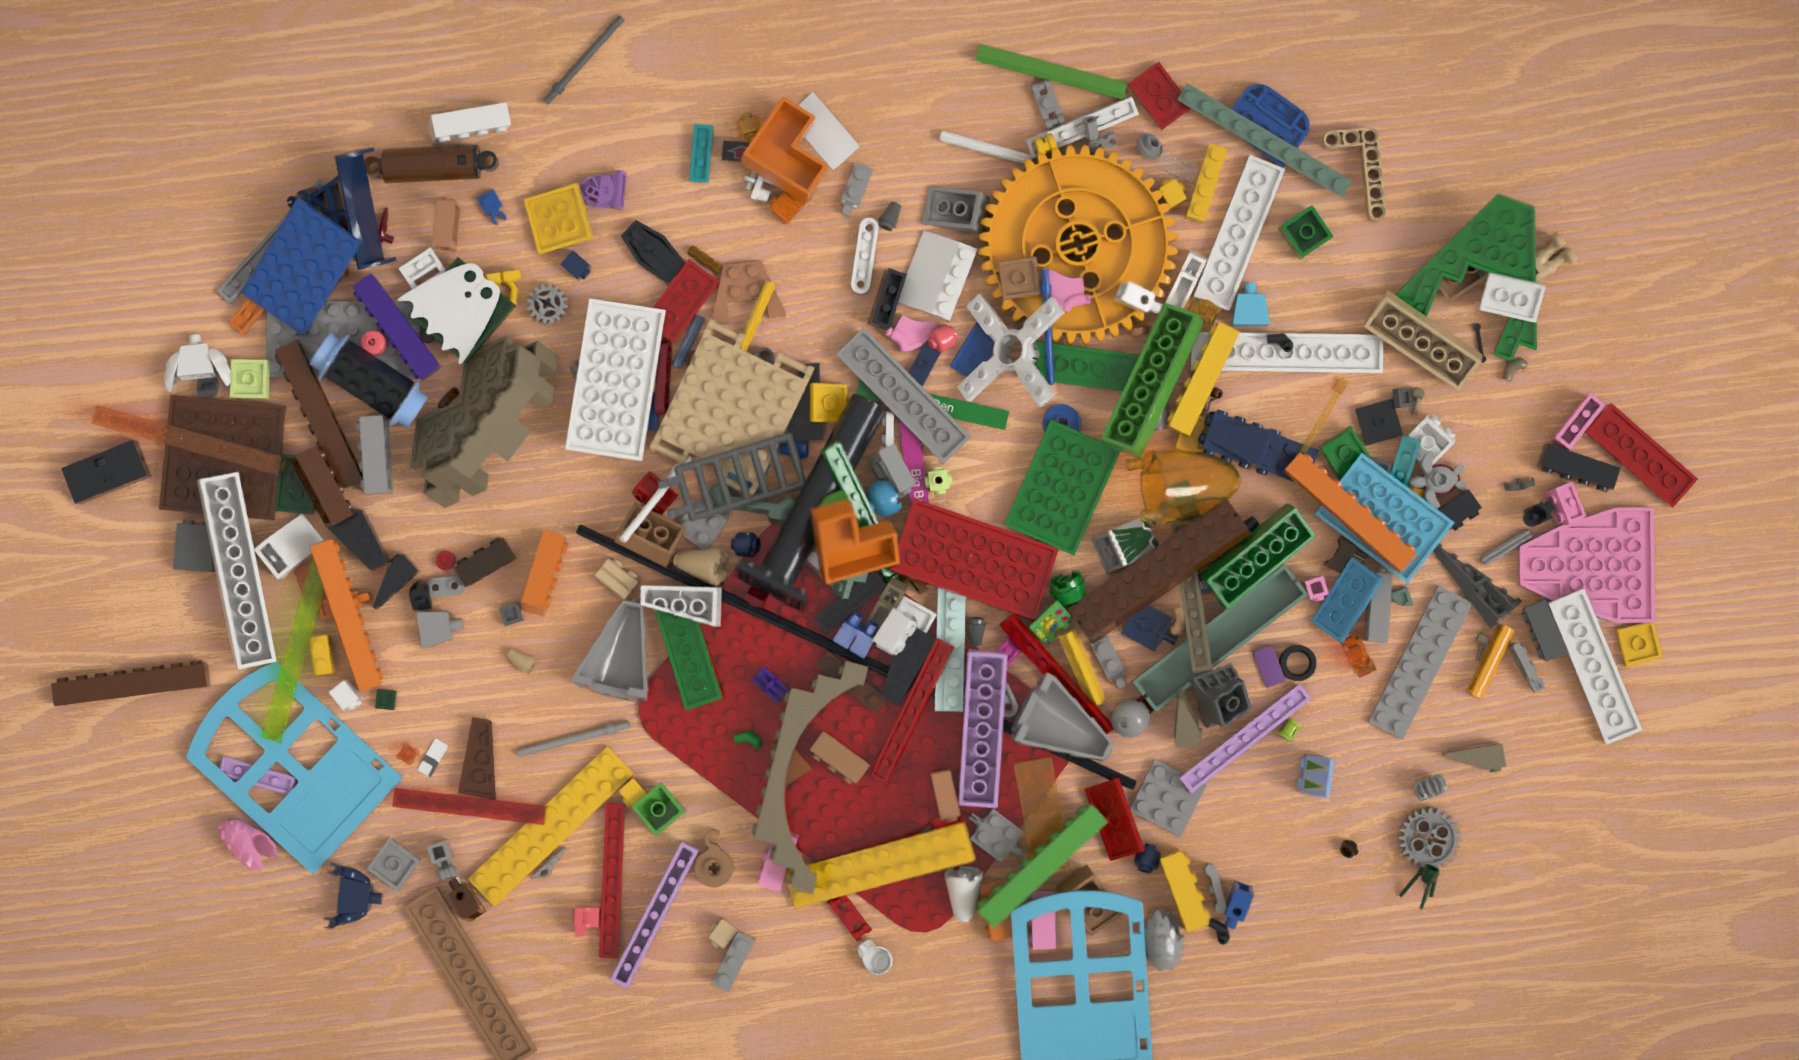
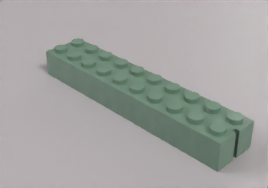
M1286 564L1281 565L1229 609L1225 608L1206 623L1213 668L1309 595L1299 581L1291 582L1296 577ZM1186 638L1131 682L1141 695H1147L1145 700L1154 712H1157L1177 697L1178 688H1182L1183 691L1191 686L1189 682L1191 678L1208 671L1192 672L1188 638Z

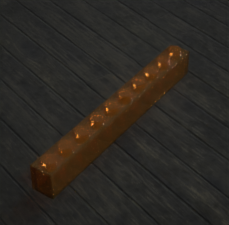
M96 405L91 424L279 476L282 475L286 457L98 405Z

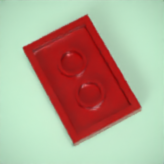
M1159 61L1128 83L1130 89L1161 131L1192 109L1178 100L1182 92Z

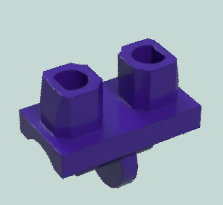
M765 666L751 680L776 704L786 694V691L790 690Z

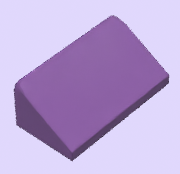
M1272 645L1253 652L1266 688L1286 681Z

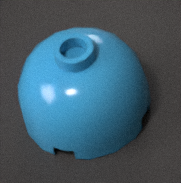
M879 478L867 488L865 496L874 514L881 517H889L900 511L902 505L901 502L897 503L896 498L899 496L894 487L887 480L882 481L883 478Z

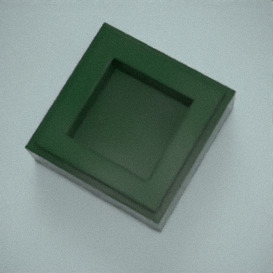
M377 689L375 708L395 710L397 691Z

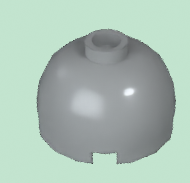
M1128 698L1115 705L1111 712L1110 721L1116 733L1122 737L1132 738L1137 737L1147 729L1150 714L1142 702Z

